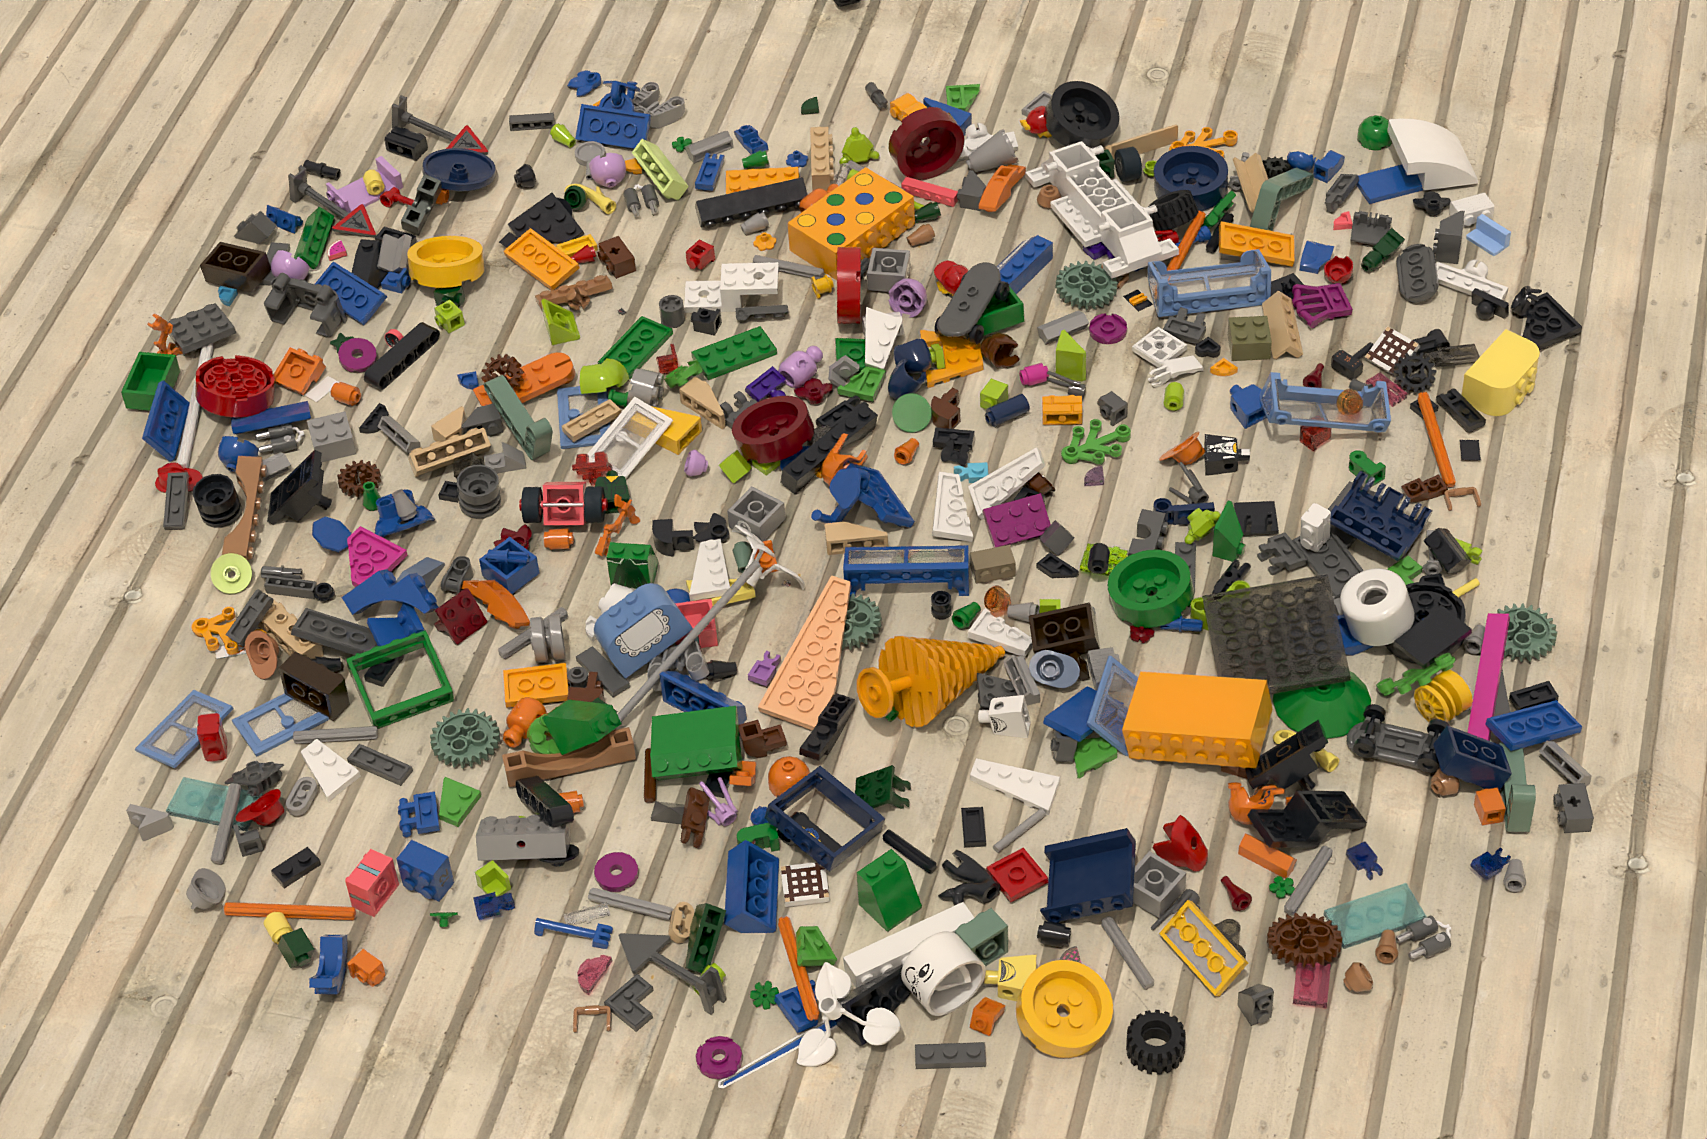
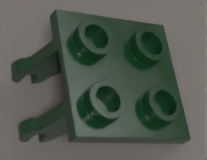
M891 765L857 777L855 794L873 809L885 804L904 809V804L909 807V799L900 797L892 791V787L905 792V787L908 790L911 789V783L894 774L895 767Z

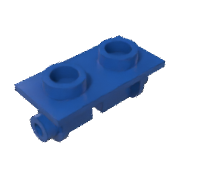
M267 205L266 216L277 227L295 234L296 227L302 226L303 220L300 216H295L277 207Z

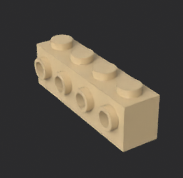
M810 127L812 191L817 188L827 191L831 181H834V170H830L834 169L833 158H830L833 157V146H829L833 145L832 134H829L828 127Z
M474 428L467 431L464 435L460 436L457 434L451 436L444 442L437 441L430 444L429 447L423 449L422 447L416 448L409 453L408 460L414 476L417 477L488 452L491 444L484 428Z
M274 600L258 627L264 630L268 636L275 639L278 646L289 656L295 651L301 655H307L310 659H314L315 656H324L323 645L291 635L292 628L298 619L294 614H289L282 603H277Z

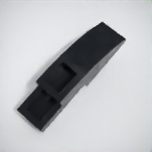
M836 693L818 716V724L801 745L799 755L818 761L824 754L828 755L848 721L855 704V699Z

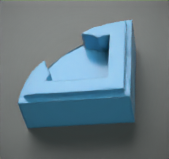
M220 286L218 289L220 301L230 307L238 295L237 289Z

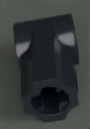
M1440 329L1430 331L1425 337L1413 339V341L1420 345L1416 356L1421 353L1426 354L1430 352L1442 355L1450 349V343Z

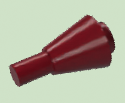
M1318 363L1316 368L1304 377V387H1322L1323 364Z
M1228 876L1222 877L1221 883L1227 889L1232 908L1235 911L1247 909L1252 901L1251 894L1234 884Z

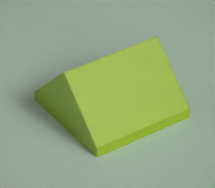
M543 298L541 300L543 316L551 345L578 340L580 334L573 312Z
M1062 330L1056 347L1055 373L1071 380L1083 382L1086 380V351L1065 330Z

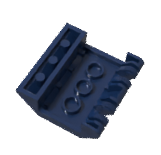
M1360 471L1339 506L1335 505L1331 510L1330 524L1389 557L1400 561L1421 534L1433 510L1425 506L1418 518L1415 519L1422 507V504L1417 503L1411 515L1408 516L1404 512L1409 506L1411 498L1406 497L1398 510L1397 508L1404 494L1388 487L1380 500L1386 487L1384 483L1378 486L1374 496L1368 494L1375 478L1370 477L1362 490L1368 475Z

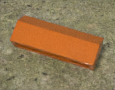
M1245 833L1239 845V855L1285 879L1294 870L1297 859L1276 848H1269L1264 842Z

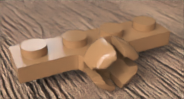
M599 275L588 281H578L574 285H563L556 290L542 291L540 294L535 295L540 309H542L541 300L544 298L556 305L568 303L572 309L580 310V306L584 309L589 304L590 295L613 289L607 275Z

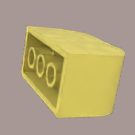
M1505 329L1464 374L1461 395L1476 410L1484 414L1503 416L1510 413L1517 404L1520 405L1523 402L1525 395L1531 393L1534 389L1540 355L1538 346L1534 342Z

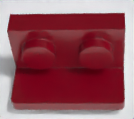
M468 588L463 589L435 610L440 620L435 622L434 626L437 631H446L454 644H459L487 623V619Z

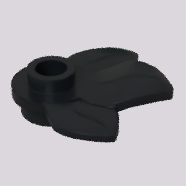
M1432 191L1426 192L1424 198L1413 199V204L1417 207L1425 208L1426 213L1429 215L1440 214L1443 207L1450 205L1451 202L1450 198H1441L1440 194Z
M717 513L712 514L710 522H694V529L697 533L694 536V540L697 542L721 539V542L729 537L726 520Z

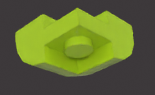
M606 359L602 364L582 366L579 380L581 394L606 392V388L614 385L621 387L629 380V375L626 368L615 359Z

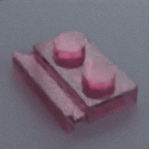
M1302 963L1297 964L1293 1004L1315 1007L1316 1005H1323V1008H1327L1331 964L1323 966L1315 963V967H1312L1310 963L1306 967H1303Z

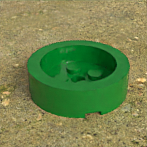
M1146 550L1132 554L1120 561L1111 571L1108 578V592L1115 614L1122 621L1131 622L1136 627L1151 628L1173 622L1182 616L1181 612L1186 607H1190L1194 598V587L1187 563L1180 556L1165 550ZM1151 590L1156 593L1153 596L1148 595L1151 593Z

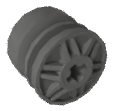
M472 465L459 473L457 477V491L461 511L475 519L486 518L496 513L501 505L499 477L496 471L485 465Z

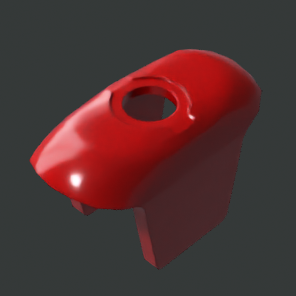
M1179 815L1175 822L1166 823L1163 826V830L1170 840L1154 843L1152 848L1157 856L1172 865L1187 867L1199 872L1207 863L1208 849L1193 825L1185 817Z

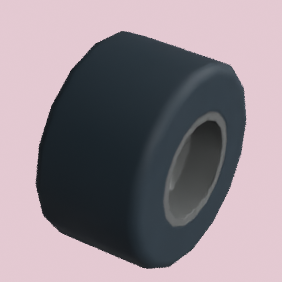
M1132 146L1116 150L1114 161L1119 179L1122 182L1139 179L1142 175V163L1137 149Z

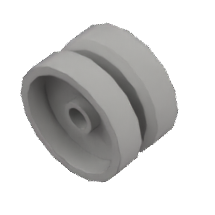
M560 614L549 615L547 619L548 629H545L542 617L530 618V638L536 663L547 662L549 648H551L552 658L555 661L566 659Z

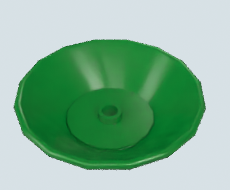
M1317 662L1300 665L1286 672L1275 685L1272 701L1277 716L1288 728L1299 732L1319 720L1324 728L1327 739L1343 737L1355 725L1364 722V710L1367 705L1371 704V697L1367 686L1355 673L1339 665Z

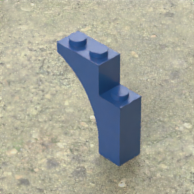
M388 569L379 570L341 597L352 615L362 613L372 605L385 600L410 604L424 614L433 612L438 608L435 596L428 591L425 586V580L417 573L408 574L396 583L395 576Z

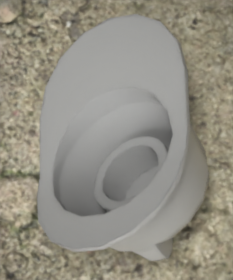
M206 868L198 869L186 891V895L192 903L191 909L193 910L198 907L206 910L212 905L218 904L225 893V884L221 877L212 870Z

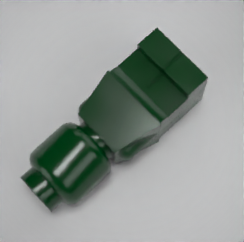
M1391 228L1372 248L1373 250L1363 257L1362 269L1366 272L1374 271L1383 261L1391 258L1402 246L1405 239Z

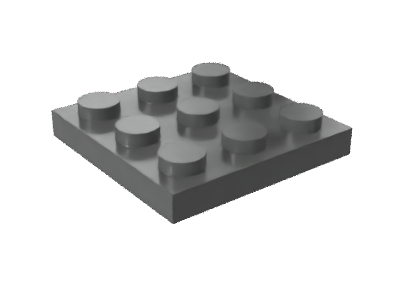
M216 303L208 304L202 309L188 312L186 315L173 318L168 322L173 325L172 333L168 335L183 354L236 334L234 325Z

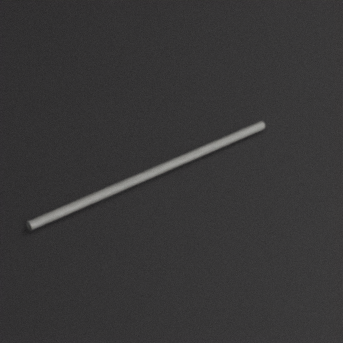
M754 560L620 710L617 715L621 722L658 682L660 673L667 671L761 566L758 561Z

